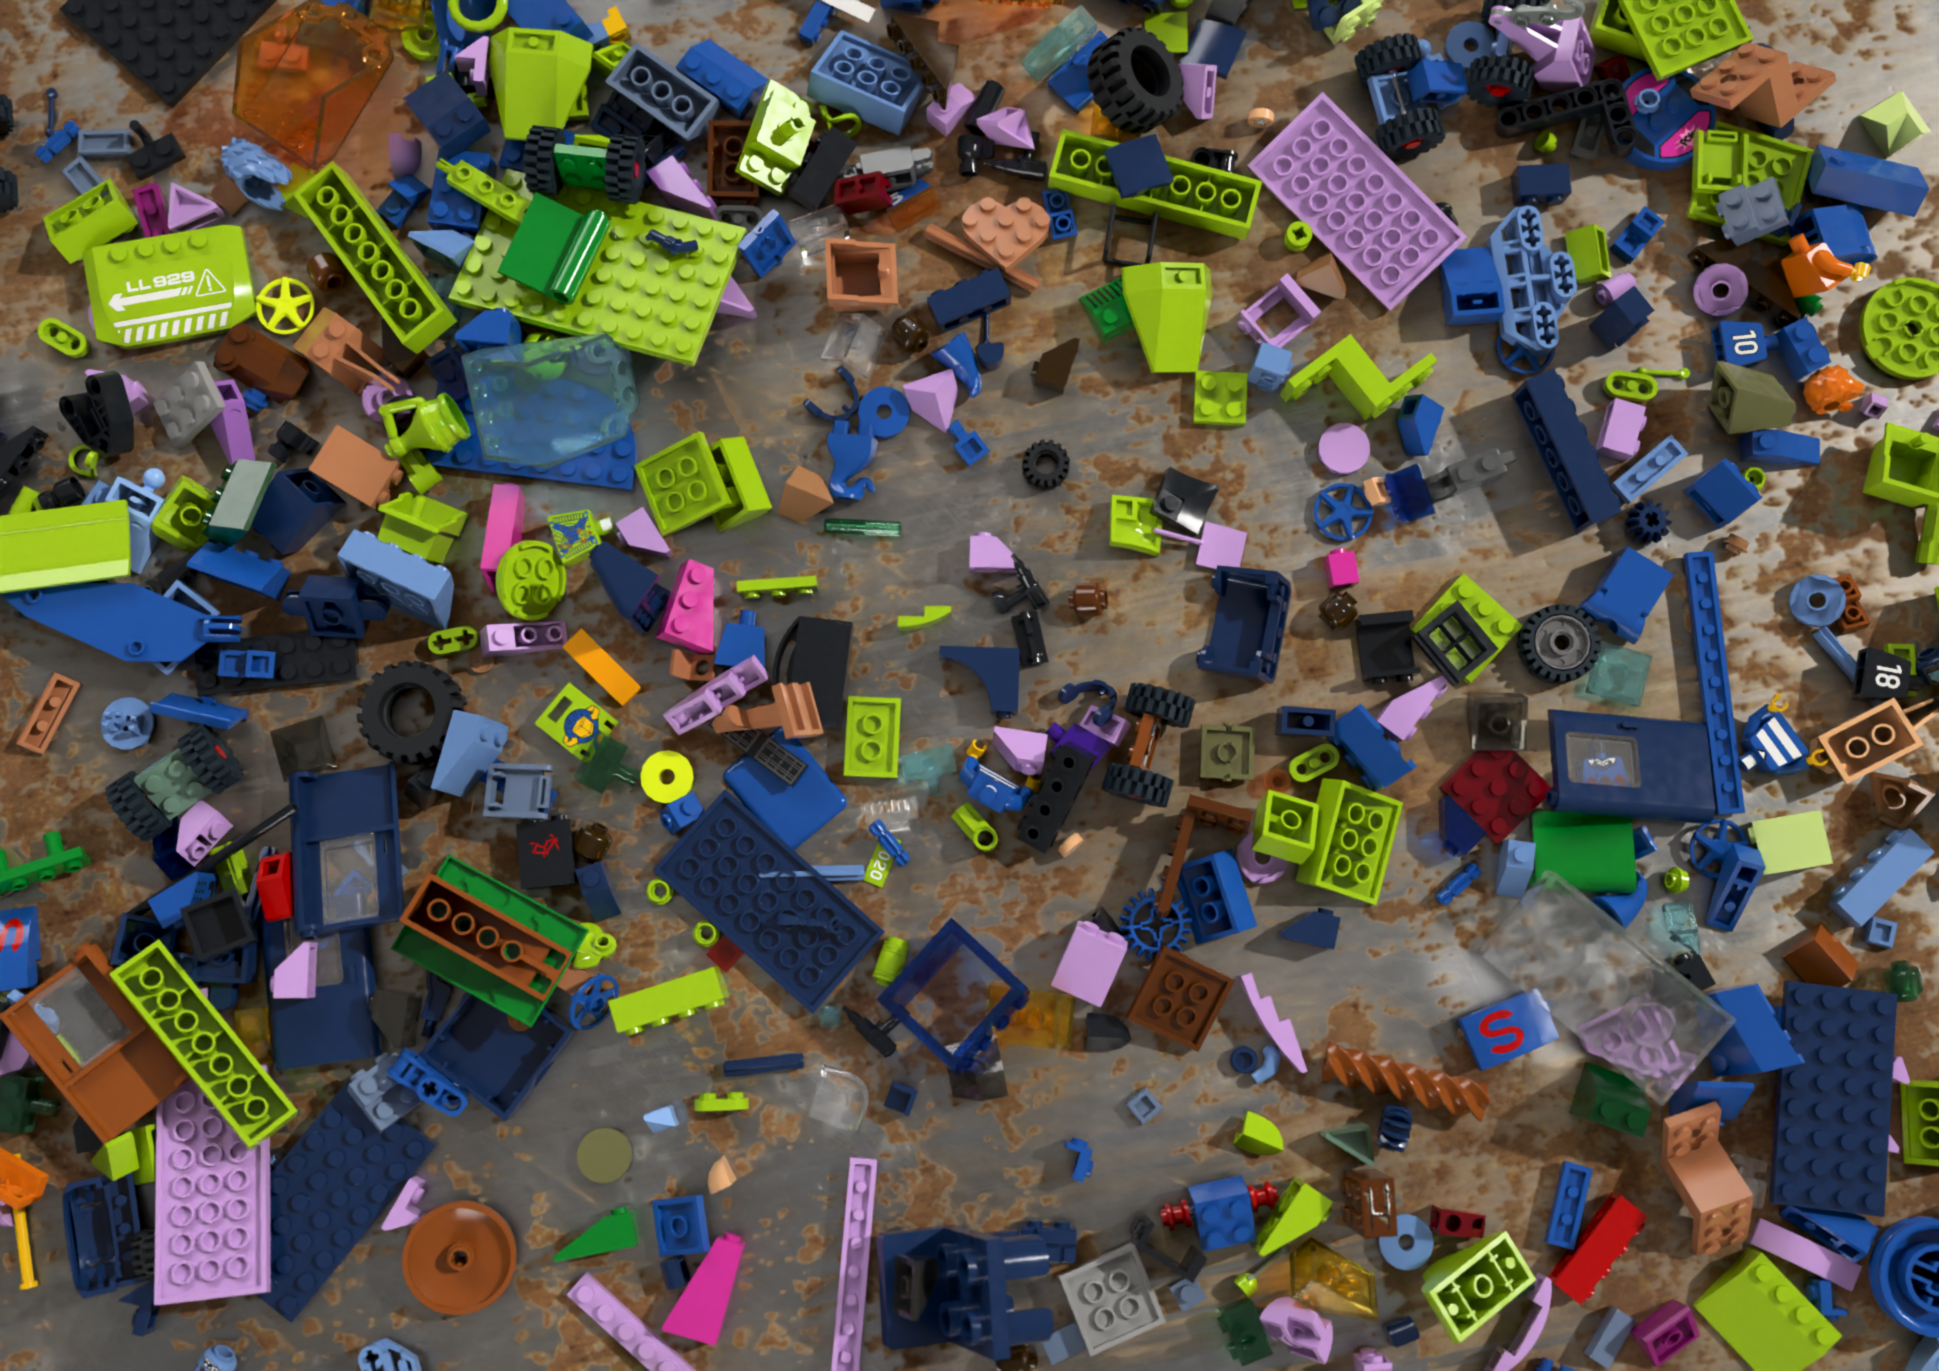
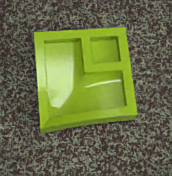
M1111 495L1109 546L1136 550L1158 557L1161 534L1154 533L1153 530L1154 528L1162 529L1163 520L1149 513L1154 499Z

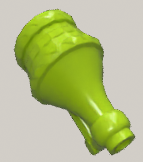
M445 392L440 393L436 399L425 401L423 397H415L384 404L379 407V413L382 415L387 435L390 438L389 443L384 446L392 459L403 457L408 454L409 450L416 448H428L449 453L460 440H467L471 436V431L464 415L455 401ZM416 408L410 426L401 436H398L393 413Z

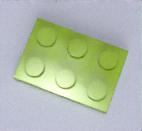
M848 696L844 776L897 779L901 698Z

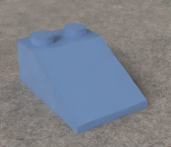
M453 710L431 788L465 798L487 771L489 763H493L502 752L508 738L509 726L481 715Z

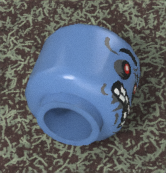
M225 1345L206 1348L193 1371H234L237 1367L235 1353L230 1347Z

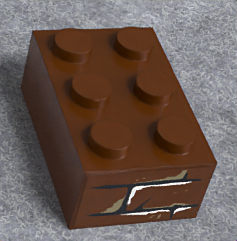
M1377 1169L1343 1170L1344 1177L1340 1178V1190L1342 1195L1345 1194L1346 1206H1342L1343 1222L1347 1223L1350 1229L1363 1238L1397 1237L1394 1178Z

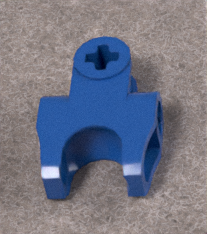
M404 1047L394 1065L387 1069L388 1075L398 1083L417 1092L418 1097L448 1116H459L468 1104L466 1097L467 1089L458 1082L447 1078L420 1057L419 1054ZM450 1094H455L457 1097L449 1098L447 1096ZM445 1103L451 1106H459L455 1109H450L445 1106Z

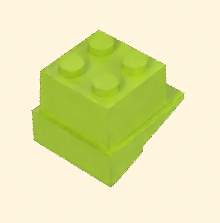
M1889 422L1885 423L1884 436L1873 447L1862 493L1912 508L1922 504L1933 506L1939 503V437Z
M410 490L399 494L397 499L379 506L378 510L386 514L377 538L386 544L388 542L396 544L403 552L409 555L413 553L418 554L431 565H433V562L443 564L455 536H461L469 514Z

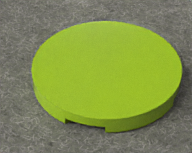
M525 540L513 545L503 555L496 573V591L502 606L509 614L524 620H540L548 616V613L555 607L557 602H561L566 588L565 565L560 561L551 545L542 541Z

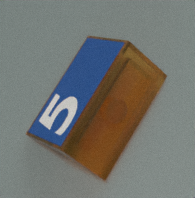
M923 177L916 179L917 182L913 187L899 189L889 194L893 199V206L883 209L887 212L892 226L897 233L942 208L933 186Z

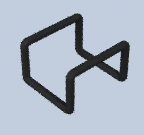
M1112 204L1102 261L1122 266L1142 265V263L1108 258L1114 220L1151 225L1147 255L1144 263L1149 264L1152 256L1158 212H1153L1152 220L1116 215V205Z

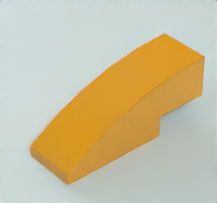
M582 628L562 646L622 706L642 689Z

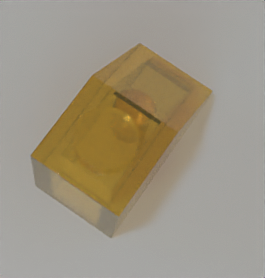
M268 1007L235 1011L238 1038L259 1063L273 1061Z

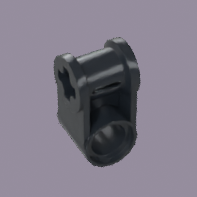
M1199 147L1193 151L1189 162L1196 163L1195 160H1202L1207 167L1234 173L1238 153L1233 150Z

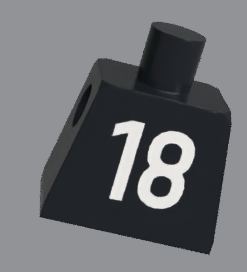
M1867 647L1858 651L1851 700L1887 701L1891 698H1895L1896 701L1906 698L1908 690L1915 692L1921 690L1923 677L1910 674L1911 662L1909 660L1874 647Z

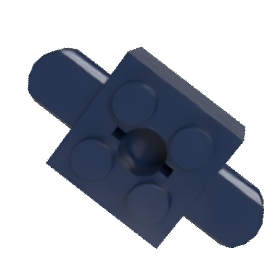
M308 575L302 589H289L282 602V609L288 615L305 617L311 636L363 639L370 621H384L391 607V602L385 595L365 594L361 578Z
M255 929L259 939L258 943L206 963L200 962L195 949L193 950L191 980L210 982L209 1002L215 1009L224 1010L236 1006L239 983H257L261 929Z

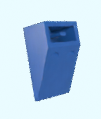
M1489 247L1456 249L1439 265L1446 326L1497 322L1505 313L1503 290Z

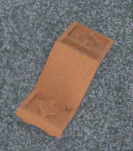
M1746 42L1708 75L1703 77L1690 89V92L1694 99L1730 110L1739 104L1742 117L1782 128L1837 80L1835 72L1795 61L1789 65L1786 52Z
M1716 1101L1663 1120L1660 1165L1694 1218L1691 1248L1696 1256L1705 1253L1713 1254L1724 1246L1730 1244L1739 1245L1748 1238L1753 1203V1193L1718 1141L1721 1108Z

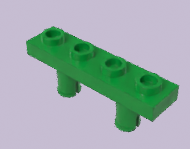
M58 831L48 832L43 835L47 857L9 869L6 852L0 849V894L11 890H23L29 884L38 881H50L57 875L66 872H78L84 866L92 864L90 855L81 846L64 851L61 834Z

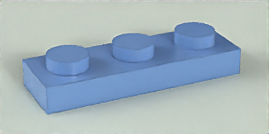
M1669 435L1610 486L1628 505L1686 457L1688 453L1672 435Z

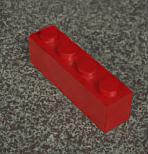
M1612 1192L1577 1237L1575 1249H1568L1547 1277L1551 1279L1552 1284L1581 1305L1583 1301H1588L1594 1294V1287L1600 1279L1603 1280L1610 1273L1611 1264L1614 1260L1620 1258L1627 1251V1243L1630 1239L1643 1230L1645 1226L1643 1222L1647 1216L1622 1195Z

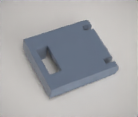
M489 763L483 817L492 819L548 820V814L540 813V809H549L552 776H544V772H553V766L547 764ZM498 779H506L503 805L495 802Z

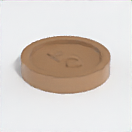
M477 647L469 653L468 665L474 672L483 674L489 672L494 667L495 657H482L481 647Z

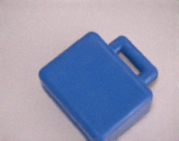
M781 726L768 736L809 766L793 788L748 754H744L728 767L723 773V779L750 812L795 850L844 810L847 806V798L798 738H785L784 730Z

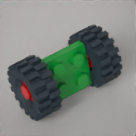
M533 125L529 129V134L526 137L527 144L524 147L526 152L523 161H525L523 170L526 174L524 179L527 182L526 187L529 189V192L557 195L560 193V189L563 188V184L572 187L584 186L599 190L605 189L609 201L639 203L646 175L644 174L646 152H644L645 144L643 143V138L613 134V137L610 138V143H608V149L567 145L565 143L566 137L563 135L564 131L561 128Z

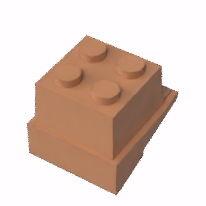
M825 238L827 300L829 307H833L834 312L886 310V305H898L895 243Z

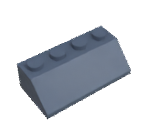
M635 42L605 80V83L687 141L708 131V120H716L722 113L717 98L637 42Z

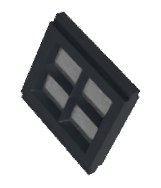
M1458 600L1411 637L1452 687L1498 650V647Z

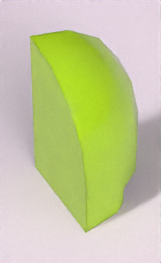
M1247 1111L1242 1119L1244 1121L1242 1132H1236L1233 1146L1258 1155H1274L1282 1152L1283 1139L1275 1125L1266 1118Z

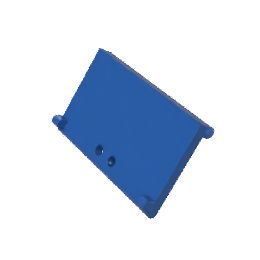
M1101 30L1046 81L1047 86L1052 88L1077 115L1093 101L1094 95L1088 87L1090 80L1087 78V65L1092 51L1109 39Z
M176 693L169 694L159 702L152 701L150 703V713L229 730L241 720L247 721L250 710L216 703L214 698L201 696L198 699Z

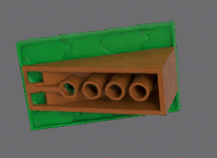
M448 855L436 876L430 872L427 874L399 919L405 926L390 949L532 1028L583 943L589 929ZM464 922L471 924L468 931H462L461 925Z

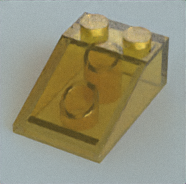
M989 985L983 1039L1050 1049L1070 1050L1076 996Z
M1312 1237L1290 1253L1292 1299L1313 1311L1374 1322L1379 1319L1375 1274Z

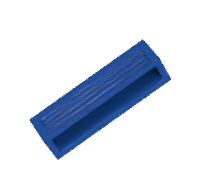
M816 0L798 32L799 40L811 46H814L815 42H819L822 35L821 32L823 28H827L828 19L834 15L836 7L821 0Z

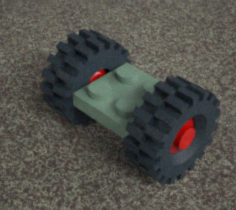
M200 724L177 740L179 742L177 743V749L141 773L136 774L135 771H129L105 788V795L108 797L107 801L113 806L111 809L114 813H117L120 822H124L126 828L132 831L135 837H139L142 841H150L171 827L174 817L210 793L220 794L244 778L242 766L238 764L239 760L233 755L234 752L231 748H228L225 740H222L220 735L213 731L212 727Z

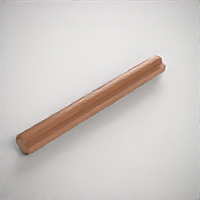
M929 224L926 227L923 235L926 239L985 269L994 270L998 268L970 243L933 224ZM1014 267L1008 273H1004L999 268L1004 279L1023 289L1035 293L1039 288L1040 279Z

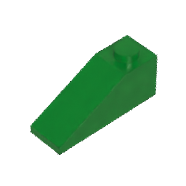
M627 1206L610 1209L611 1214L605 1216L553 1256L554 1262L637 1246L641 1240L636 1210H627Z

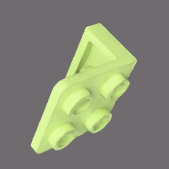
M1360 0V6L1344 15L1338 24L1324 28L1323 31L1333 44L1341 40L1343 42L1349 40L1354 36L1356 30L1362 26L1365 29L1376 21V15L1382 8L1383 0Z

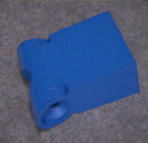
M1850 203L1848 205L1811 209L1796 218L1793 227L1789 229L1791 238L1803 233L1809 245L1824 242L1839 261L1852 264L1853 267L1858 262L1870 264L1878 258L1860 204Z
M1627 546L1616 552L1594 588L1593 593L1576 610H1583L1585 612L1584 615L1590 616L1594 621L1606 623L1613 633L1634 645L1641 636L1645 618L1651 612L1674 574Z

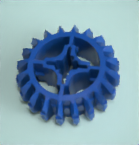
M1153 888L1148 889V897L1145 896L1143 891H1139L1140 901H1137L1133 896L1130 897L1129 901L1134 906L1131 908L1124 905L1122 909L1129 912L1128 916H1119V920L1127 921V926H1119V931H1128V935L1123 936L1124 940L1128 941L1131 939L1133 941L1127 948L1133 950L1136 946L1139 947L1136 952L1138 957H1141L1143 952L1147 951L1146 960L1151 961L1153 953L1157 955L1162 945L1163 931L1168 927L1176 926L1173 938L1165 946L1173 947L1174 950L1181 952L1182 949L1177 944L1178 941L1184 944L1188 943V940L1182 937V933L1190 934L1192 931L1189 928H1184V923H1191L1192 919H1183L1182 916L1189 909L1186 907L1179 910L1178 908L1183 900L1180 898L1174 903L1172 902L1170 909L1174 913L1175 918L1167 919L1157 916L1158 908L1153 907L1156 898ZM1148 903L1147 919L1134 923V917L1139 908ZM1153 917H1157V921L1168 922V924L1158 927L1157 932H1153V928L1142 927L1143 924L1152 922ZM1145 930L1149 932L1154 947L1142 943L1135 931Z

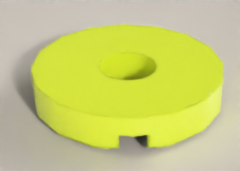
M670 750L660 751L650 756L644 763L640 774L641 786L645 793L654 801L668 804L687 795L692 790L694 770L689 760L680 753ZM672 770L675 775L674 781L668 785L663 784L660 779L662 772Z

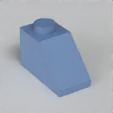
M1510 839L1503 840L1500 843L1495 894L1523 898L1533 872L1536 843Z

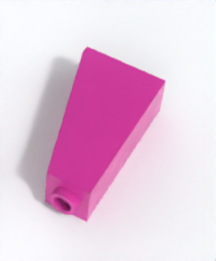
M513 483L493 484L480 567L491 593H497L496 573L503 555L513 545L522 541L525 497L520 485Z
M725 1232L724 1236L719 1235L663 1324L661 1331L714 1346L717 1344L746 1245L745 1241L740 1240L741 1236Z

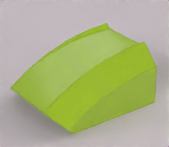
M181 475L150 524L154 534L184 552H191L199 546H204L209 537L200 534L204 526L200 521L205 511L212 508L214 502L210 499L213 492L191 478Z

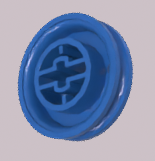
M1926 1216L1906 1218L1884 1231L1873 1247L1868 1273L1871 1290L1883 1312L1898 1325L1924 1336L1939 1338V1219ZM1922 1255H1929L1932 1259L1923 1257ZM1913 1266L1936 1275L1934 1283L1912 1273ZM1913 1288H1915V1289H1917V1290H1920V1291H1923V1292H1921V1293L1915 1292V1291L1913 1290Z

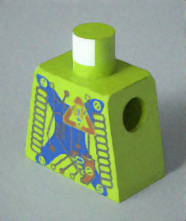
M590 510L547 517L562 563L567 568H571L589 558V554L594 546L602 543L601 536L615 531L610 516L596 521L594 514Z

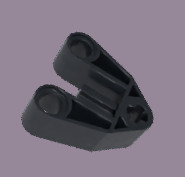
M109 371L89 375L85 381L87 392L66 395L60 398L59 409L83 443L106 458L129 453L133 450L134 418L123 379L118 372Z

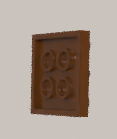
M1162 944L1125 1017L1129 1021L1199 1052L1235 979Z

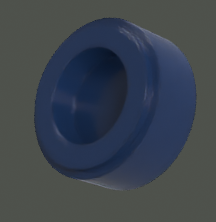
M1238 1046L1230 1053V1065L1238 1073H1250L1257 1066V1055L1249 1047Z

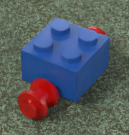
M1240 1175L1188 1186L1191 1206L1188 1207L1186 1199H1182L1180 1206L1171 1207L1167 1202L1164 1203V1209L1160 1210L1163 1227L1168 1226L1170 1231L1175 1229L1176 1224L1183 1222L1187 1227H1192L1191 1219H1194L1196 1235L1202 1252L1257 1241L1252 1213H1258L1259 1206L1267 1205L1270 1210L1275 1209V1203L1279 1202L1276 1186H1271L1269 1181L1264 1182L1263 1188L1255 1190L1252 1185L1246 1187L1243 1177Z

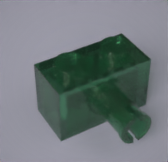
M598 730L573 777L580 784L603 794L613 777L634 787L637 782L629 777V775L639 780L641 772L621 763V759L628 748L623 741Z
M18 1072L1 1075L0 1132L15 1134L34 1131L37 1114L51 1117L59 1115L61 1109H55V1106L61 1107L59 1099L40 1098L44 1076Z
M1244 1297L1218 1307L1221 1316L1216 1318L1222 1333L1227 1332L1231 1340L1227 1347L1233 1361L1238 1359L1243 1367L1273 1355L1255 1305L1250 1297Z

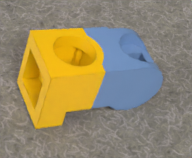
M616 6L607 10L609 17L595 24H586L594 34L587 41L593 44V53L620 41L624 42L632 38Z

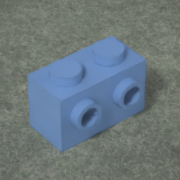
M1262 342L1252 363L1247 381L1257 384L1256 386L1261 390L1276 391L1280 383L1285 384L1287 377L1291 373L1294 362L1290 361L1292 352Z

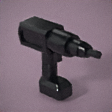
M1031 131L1034 149L1025 148L1024 155L1019 154L1018 160L984 161L983 165L991 166L995 170L1004 171L1005 174L1018 176L1020 179L1043 182L1047 175L1046 161L1033 160L1037 144L1039 143L1040 133Z
M1015 553L1012 554L1013 564L1021 584L1016 586L1017 592L1007 598L999 590L991 593L992 599L1001 614H1004L1012 606L1027 597L1035 610L1045 608L1050 601L1039 579L1029 567H1026L1021 559L1017 558Z
M895 998L889 1002V1009L894 1014L886 1022L882 1023L879 1020L875 1025L866 1017L863 1018L854 1010L851 1011L844 1006L842 1010L848 1014L847 1017L856 1026L855 1029L879 1053L887 1058L895 1052L897 1045L887 1034L911 1014Z

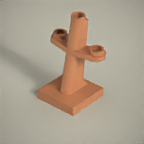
M798 682L787 685L783 683L773 685L771 687L776 703L769 705L758 704L756 707L747 710L734 705H728L723 710L722 716L715 717L712 721L713 729L718 734L781 726L783 727L786 739L816 737L824 734L810 682L801 685Z

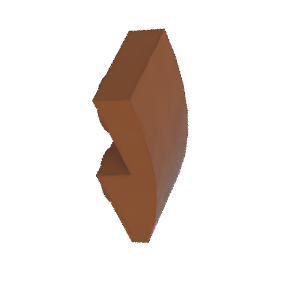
M1851 574L1833 578L1841 585L1846 596L1845 609L1839 619L1836 620L1841 634L1867 628L1870 622L1859 603L1862 595Z

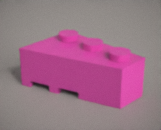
M691 559L680 564L656 634L657 638L698 654L707 655L713 652L714 568Z

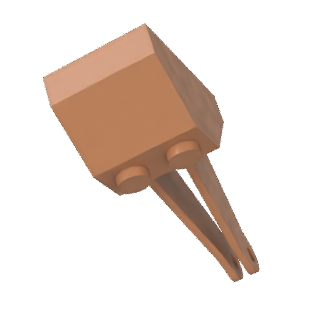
M323 307L292 347L297 353L357 396H359L368 383L388 389L391 392L395 390L393 386L376 375L378 370L394 383L399 385L401 382L382 367L387 360L383 356V348L340 315Z

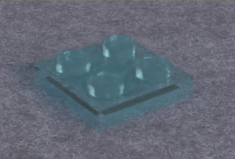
M1603 641L1598 642L1601 646V651L1597 654L1599 658L1591 669L1585 693L1639 707L1652 655Z

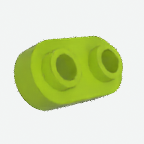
M47 318L38 327V335L42 341L71 358L79 359L89 352L90 342L88 338L56 318ZM58 330L57 336L53 337V333ZM80 343L79 348L74 350V346Z
M1616 370L1604 379L1603 389L1612 398L1643 403L1649 401L1657 394L1658 384L1650 375ZM1616 382L1619 385V389H1615L1612 383ZM1639 386L1644 388L1645 394L1639 392Z
M1321 744L1292 759L1288 765V774L1295 782H1307L1336 767L1340 758L1339 752L1331 744ZM1321 753L1328 755V762L1321 761ZM1298 765L1305 767L1304 774L1297 772Z
M728 1092L727 1097L716 1098V1093H700V1098L694 1099V1111L749 1109V1097H743V1092Z

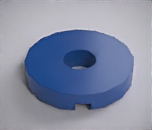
M881 386L870 390L864 395L859 404L858 416L860 422H870L874 425V437L889 439L899 435L907 426L910 418V408L907 399L900 391L892 387ZM888 407L892 414L887 419H881L877 415L878 409Z

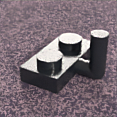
M132 120L129 123V127L141 138L144 147L126 155L133 172L140 181L187 158L172 132L153 141L150 133L137 120Z

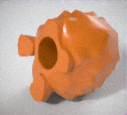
M1840 365L1834 367L1827 366L1823 370H1817L1805 380L1803 394L1806 403L1817 414H1824L1835 410L1846 413L1854 408L1853 404L1848 402V400L1857 398L1865 387L1863 383L1850 376L1846 368H1842Z

